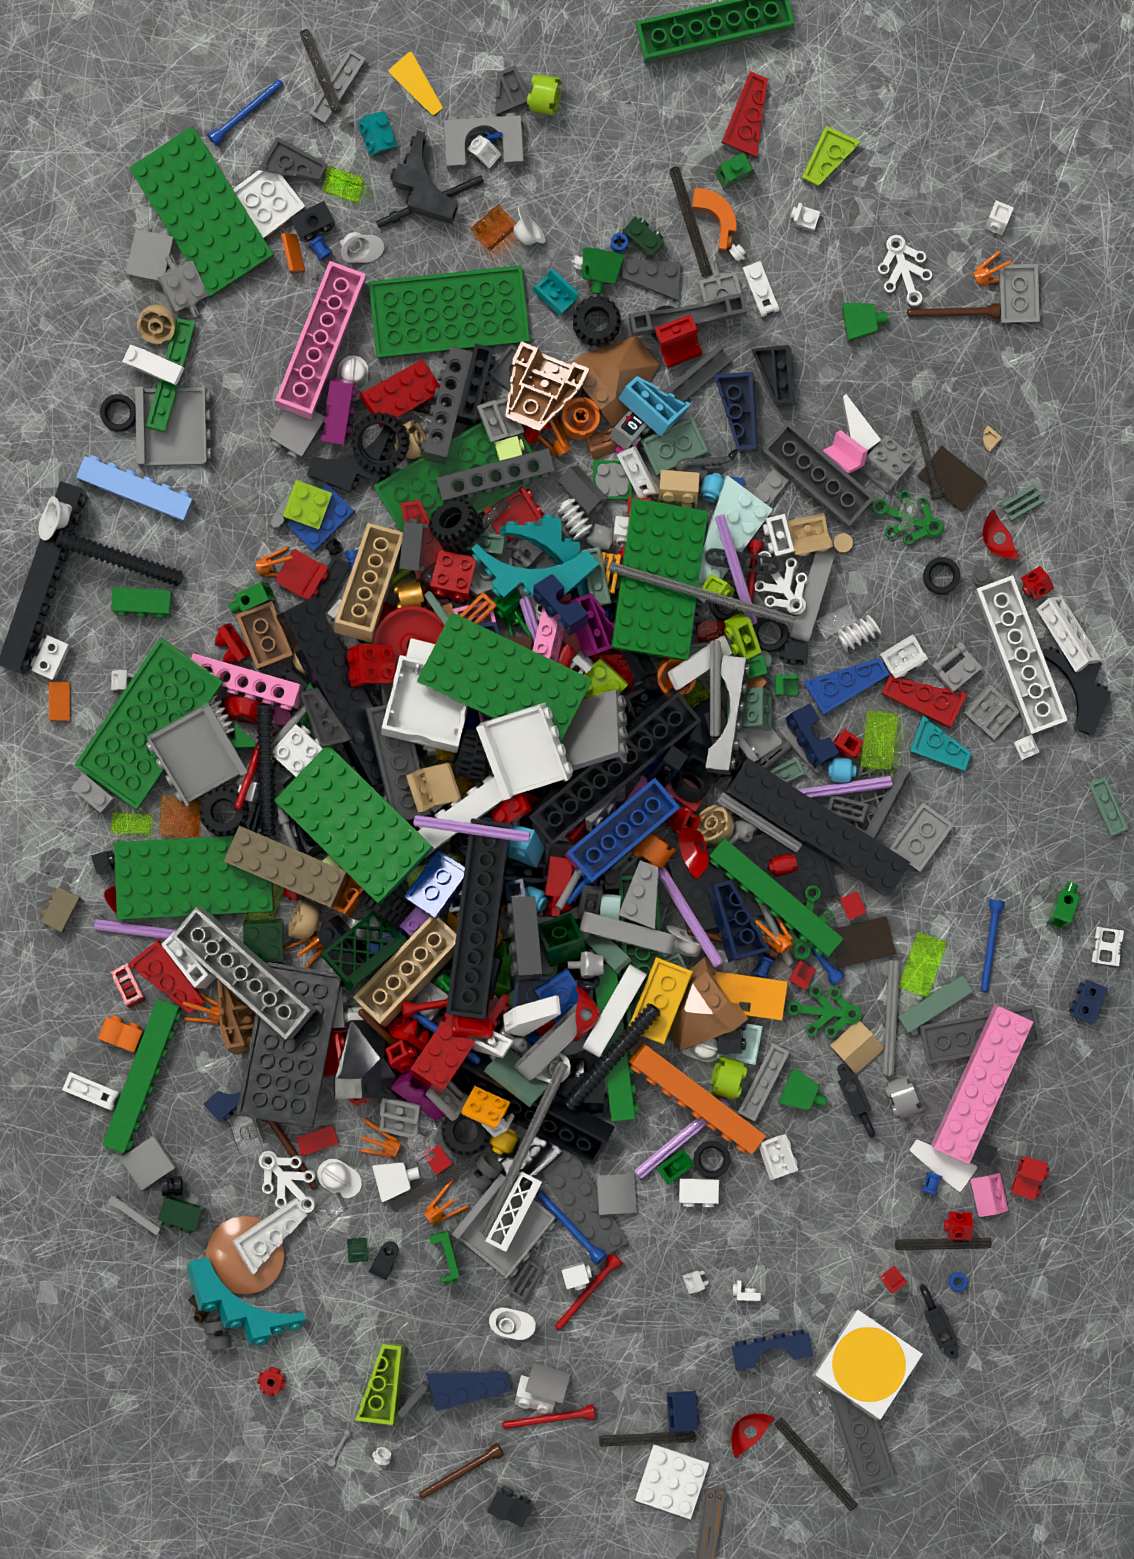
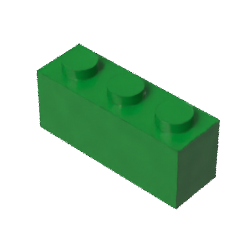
M112 587L111 611L116 612L117 616H127V613H135V617H147V614H153L154 618L162 619L166 618V615L171 616L172 592L170 590Z

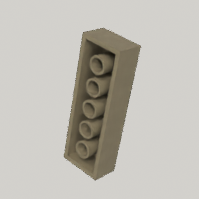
M241 826L238 827L224 859V862L330 908H334L348 876V873L344 870Z

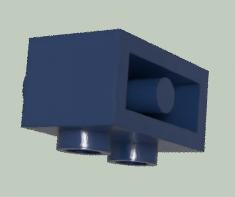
M1087 979L1083 983L1079 982L1076 993H1078L1076 1001L1072 1000L1069 1011H1071L1070 1016L1089 1024H1094L1108 988Z
M695 1391L667 1392L669 1432L698 1430L700 1418L697 1414L698 1397Z

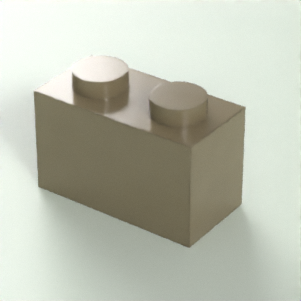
M58 887L57 890L53 889L49 900H51L49 906L43 908L40 917H42L40 922L60 932H64L81 898Z

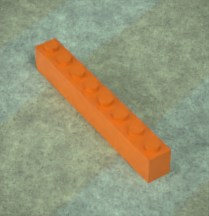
M641 1042L628 1061L633 1064L630 1067L639 1075L641 1072L646 1074V1080L654 1086L657 1083L662 1086L661 1091L668 1097L674 1095L678 1098L676 1103L684 1109L687 1106L690 1107L692 1115L699 1120L703 1117L708 1121L706 1123L708 1127L714 1131L719 1129L723 1132L720 1136L728 1142H731V1140L737 1143L736 1148L744 1154L746 1151L753 1154L766 1137V1135L643 1042Z

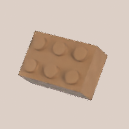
M272 601L236 615L258 671L293 658V652L287 637L276 618L278 614Z

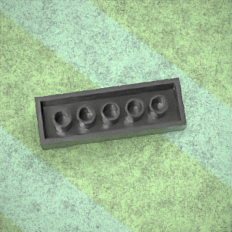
M789 422L780 429L761 452L847 529L851 527L875 499L871 493Z

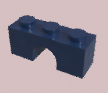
M551 574L534 585L533 598L537 604H541L545 608V612L550 618H554L558 627L570 636L588 624V612L577 600L569 605H563L558 602L564 597V586Z
M811 703L795 710L785 718L787 726L796 736L798 745L803 748L808 762L814 768L832 760L839 754L830 736L820 740L812 735L811 727L820 719Z

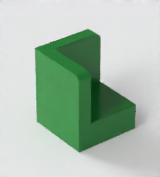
M775 675V696L798 695L799 675Z

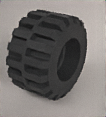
M597 295V297L589 296L588 299H583L580 304L578 303L573 313V329L576 332V336L583 343L586 342L589 346L596 345V347H600L602 344L607 345L609 341H613L615 336L618 335L621 325V315L619 309L615 306L616 304L613 301H609L607 297L602 298L601 295ZM593 311L603 312L608 317V325L601 331H593L586 326V316Z
M461 498L457 500L450 499V502H444L432 514L433 518L430 519L431 533L448 551L454 550V552H458L460 549L463 551L466 547H471L472 543L479 539L478 535L482 533L483 520L467 500H462Z
M465 728L461 734L458 751L454 756L453 773L455 776L478 781L484 771L487 756L478 731Z
M219 787L218 789H212L201 800L199 817L203 826L208 831L219 836H232L237 832L239 826L244 827L246 825L245 823L249 818V808L246 800L240 810L235 808V816L230 822L219 823L213 817V808L219 801H229L235 807L239 792L232 788Z
M366 891L359 898L361 903L394 927H399L412 909L408 902L394 892L381 904H378Z
M460 1113L458 1118L453 1121L446 1116L442 1124L441 1135L444 1144H446L449 1150L455 1154L467 1156L481 1151L487 1144L490 1133L481 1125L482 1123ZM464 1119L473 1121L478 1130L476 1138L468 1143L459 1141L454 1133L456 1124Z

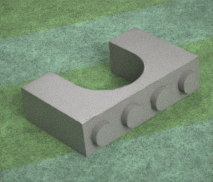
M508 113L503 117H498L496 114L486 115V118H478L477 115L467 116V119H459V117L454 116L444 120L447 170L466 169V141L471 134L478 130H490L495 133L502 132L503 136L500 138L503 143L504 166L524 165L521 115L517 116L516 113Z

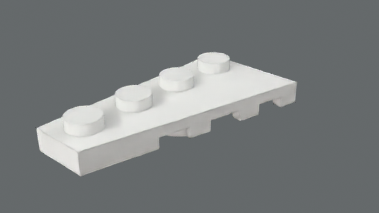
M293 1199L232 1241L251 1274L254 1275L259 1266L270 1257L269 1255L276 1247L283 1243L285 1237L291 1234L307 1216L300 1209L298 1199Z

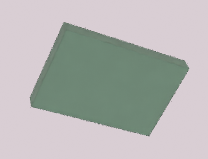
M693 417L672 426L662 437L656 433L640 440L656 476L661 475V470L676 468L677 462L681 459L698 458L709 453Z
M509 1048L503 1058L496 1057L486 1067L484 1072L531 1107L546 1091L549 1082L535 1077L528 1081L514 1067L521 1057Z

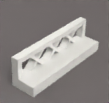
M1062 596L1048 598L1037 608L1038 613L1075 672H1080L1088 664L1098 663L1101 660Z
M521 1171L485 1240L486 1242L505 1252L507 1251L542 1181ZM522 1177L533 1182L529 1190L521 1191L519 1183ZM518 1187L519 1193L514 1194ZM520 1195L523 1202L521 1207L512 1209L510 1202L512 1197ZM509 1204L510 1210L505 1211ZM511 1212L514 1219L512 1224L503 1226L501 1220L503 1214ZM500 1222L501 1228L496 1229ZM510 1227L509 1230H508V1232H507V1234H506L505 1228ZM499 1230L503 1231L505 1237L501 1244L491 1240L493 1233Z

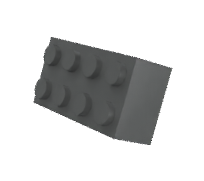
M535 896L511 898L510 902L507 903V907H505L506 919L509 918L510 922L509 926H507V937L511 938L509 957H513L512 965H510L511 977L514 976L515 981L538 980L542 975L536 899Z

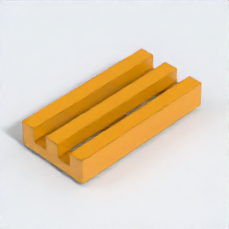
M602 552L604 567L606 558H609L606 571L609 585L611 572L608 569L610 563L613 562V559H616V564H621L622 556ZM619 573L613 575L612 586L609 589V592L612 594L616 592Z

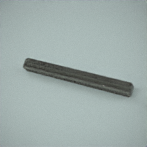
M304 29L300 31L301 39L333 114H338L342 111V107L309 29Z
M948 1238L895 1240L896 1250L985 1249L992 1246L991 1238H971V1240H953Z
M694 1431L599 1436V1445L601 1447L696 1441V1433Z

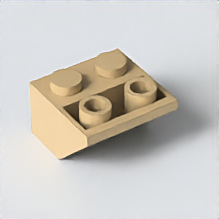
M661 470L658 502L696 509L700 473Z

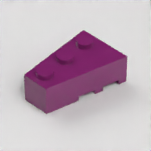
M331 378L326 404V417H324V433L321 436V441L344 445L348 435L351 436L353 424L349 423L350 417H354L355 405H352L353 398H356L358 387L354 386L355 380Z
M590 593L565 602V605H569L577 600L588 612V624L576 631L584 656L588 657L610 649L614 623L609 621L605 615L606 612L593 594Z
M409 1071L402 1073L391 1087L393 1091L410 1103L421 1105V1111L432 1119L438 1120L446 1116L425 1095L430 1087L411 1076Z

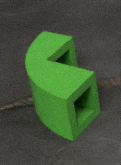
M504 940L498 946L495 955L496 958L503 960L493 993L498 996H502L503 993L506 994L510 990V965H512L513 957H509V945L511 942Z

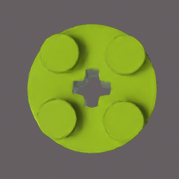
M544 74L533 75L531 81L533 90L527 97V104L531 112L555 116L554 111L558 110L562 90H559L558 86L562 85V78Z
M719 1056L718 1059L721 1062L716 1063L710 1080V1084H713V1089L709 1088V1093L732 1100L734 1097L739 1098L742 1086L739 1085L741 1079H744L746 1076L747 1068L744 1067V1063L741 1061Z

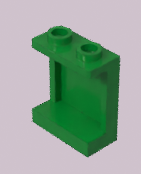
M449 1230L429 1235L430 1244L443 1243L450 1274L440 1277V1282H445L446 1285L457 1282V1278H460L461 1275Z

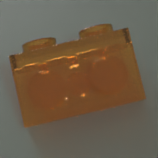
M498 204L481 220L477 221L471 228V231L476 239L491 251L513 232L514 226L517 223Z

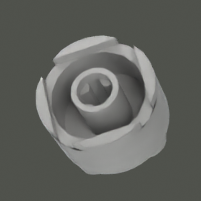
M910 1074L888 1082V1087H885L888 1098H893L895 1104L892 1106L896 1117L900 1116L901 1119L924 1111L923 1107L919 1108L918 1106L921 1100L914 1082L910 1083L908 1080L912 1078Z

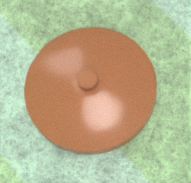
M238 1216L229 1219L213 1232L208 1242L206 1258H209L213 1270L221 1282L233 1293L253 1294L260 1292L270 1286L282 1270L285 1256L283 1243L276 1247L269 1255L270 1257L259 1266L254 1275L250 1273L232 1243L234 1239L261 1222L262 1219Z

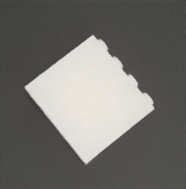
M546 703L482 722L476 727L503 801L510 799L513 795L564 779L568 781L572 776V766L565 757L566 749L559 741V730L552 722V711L547 707Z

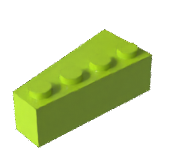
M395 1343L382 1344L355 1421L388 1425L397 1423L405 1345Z

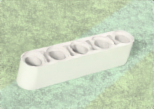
M629 965L587 1038L583 1049L600 1058L645 979L646 973Z

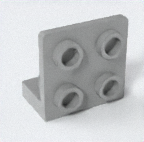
M885 435L866 457L865 466L859 469L888 493L915 461V457L890 436Z
M757 726L741 728V732L737 733L739 749L746 758L754 762L782 743L773 728L772 730H763Z

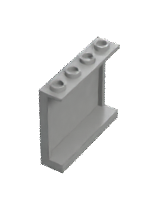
M202 385V387L178 388L166 433L146 427L157 388L144 389L143 387H135L137 465H208V459H211V448H208L207 441L211 440V430L207 429V421L211 419L210 410H207V402H210V390H206L205 385Z
M616 689L583 699L561 742L566 749V760L570 762L573 770L615 757H620L624 763L627 762L626 700Z
M209 702L147 736L149 742L146 745L151 753H156L158 757L156 762L161 770L165 769L168 774L166 779L171 787L175 786L178 791L175 793L180 803L184 802L186 807L189 805L188 802L238 774L242 776L247 773V768Z
M501 1173L452 1235L462 1241L507 1279L508 1276L513 1277L519 1270L517 1265L521 1260L525 1262L532 1254L529 1251L532 1246L535 1245L537 1247L544 1239L541 1235L545 1230L549 1232L556 1224L553 1220L556 1217L533 1199L506 1252L486 1242L487 1237L480 1230L506 1178ZM520 1195L512 1197L510 1201L512 1209L521 1207L523 1203ZM509 1204L505 1211L510 1210ZM511 1212L503 1214L501 1218L503 1226L512 1224L514 1220ZM500 1222L496 1229L501 1228ZM510 1227L505 1228L506 1234H507V1232H508V1230H509ZM503 1231L494 1232L491 1240L501 1244L505 1238Z

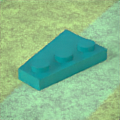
M924 715L922 716L910 752L965 772L971 752L945 734L938 726L931 723Z

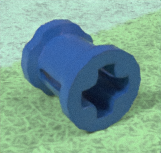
M622 233L614 234L611 238V249L616 253L625 252L628 247L626 235ZM618 239L622 242V247H618V244H616Z
M322 235L308 244L317 254L319 261L333 253L323 241L324 237Z
M759 954L758 957L760 959L752 972L768 979V972L775 961Z
M926 1171V1181L921 1190L938 1195L937 1188L943 1176Z

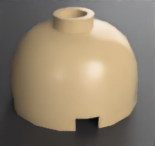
M150 305L143 309L138 317L137 330L142 334L141 337L150 343L161 344L163 341L170 340L175 332V316L164 305Z
M411 420L403 424L407 428L406 432L409 433L408 439L410 440L409 450L405 457L416 460L423 457L424 452L420 451L422 441L427 440V436L420 424H414L415 420ZM396 435V436H395L396 442L394 443V446H395V449H396V451H397V449H398V438H397V435Z
M713 805L707 807L699 814L702 819L697 830L703 834L707 844L717 845L723 838L727 841L730 839L734 832V820L727 810Z
M299 900L292 912L294 916L292 922L289 921L287 935L303 940L313 936L315 931L321 928L322 921L319 920V911L313 904Z

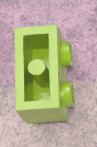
M739 613L724 621L726 626L724 631L731 640L732 645H730V648L735 656L749 659L762 652L750 618Z

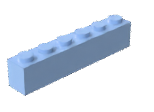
M91 455L90 458L84 456L76 476L78 480L186 522L194 502L190 498L191 495L181 490L179 493L172 491L173 487L162 483L159 486L154 484L155 480L144 476L142 479L137 477L136 472L126 469V472L121 471L118 465L108 462V465L101 463L102 459Z

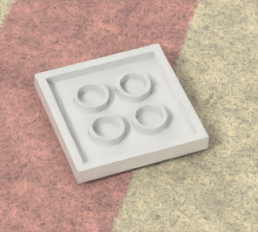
M258 170L233 189L264 239L288 222L291 216L300 213L306 208L280 174Z
M653 1444L635 1501L691 1519L709 1462Z

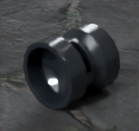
M175 1176L174 1178L161 1177L162 1196H169L170 1194L183 1195L182 1176Z

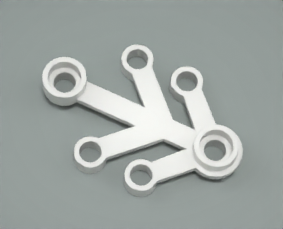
M892 235L887 240L886 247L888 253L883 263L879 264L878 273L886 275L890 269L889 264L893 257L896 256L898 263L889 281L884 284V291L886 293L894 292L895 284L900 274H902L908 292L906 301L908 305L916 307L921 303L922 295L919 291L915 290L909 271L920 276L921 280L925 282L931 279L932 272L929 269H923L905 260L903 253L914 257L915 262L923 263L926 259V254L923 251H917L907 246L902 236ZM893 242H898V243H899V247H898V248H894V247L892 246V243H893ZM922 254L924 259L918 260L917 255ZM881 266H886V267H887V271H886V272H882V271L880 270V267H881ZM923 273H929L930 277L924 278ZM887 284H892V285H893V289H892V290H888V289L886 288V285H887ZM912 296L917 297V302H912L910 298Z
M762 551L758 554L773 557L767 551ZM760 558V566L768 567V571L775 568L773 560H770V563H763L764 559ZM788 558L785 563V578L783 579L779 572L771 575L778 585L768 584L759 580L755 583L754 587L759 593L766 591L781 593L788 599H776L774 596H768L765 599V604L769 608H775L776 606L784 607L791 614L800 615L806 609V601L802 596L804 586L808 583L809 578L805 573H799L796 576L797 586L794 595L791 591L794 570L798 568V561L794 558ZM791 561L795 562L793 567L789 566ZM801 576H805V580L803 582H800L799 580ZM763 584V589L759 590L758 586ZM770 599H774V603L772 605L768 604ZM796 603H800V607L798 609L794 608V605Z
M272 1151L263 1152L259 1157V1164L264 1169L262 1191L266 1194L274 1191L275 1185L272 1182L273 1171L278 1177L275 1205L281 1208L288 1203V1199L285 1197V1187L287 1186L300 1201V1209L305 1213L311 1212L316 1206L315 1199L311 1196H306L292 1180H304L310 1183L315 1179V1172L312 1170H307L306 1172L283 1171L279 1165H291L293 1168H298L302 1164V1158L297 1155L292 1158L277 1157ZM267 1157L272 1159L271 1164L266 1162ZM293 1159H298L299 1164L295 1165ZM310 1173L312 1179H307L306 1174ZM266 1184L271 1186V1191L266 1190ZM283 1199L284 1205H280L278 1200ZM306 1200L311 1202L312 1205L310 1207L306 1206Z

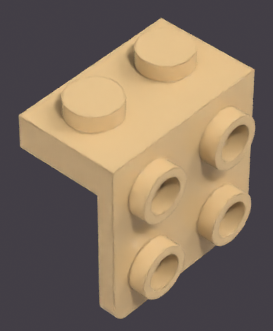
M824 513L787 521L796 555L805 556L813 551L824 552L833 547L832 540L828 534Z
M449 763L422 768L406 775L418 813L436 805L460 799V793Z

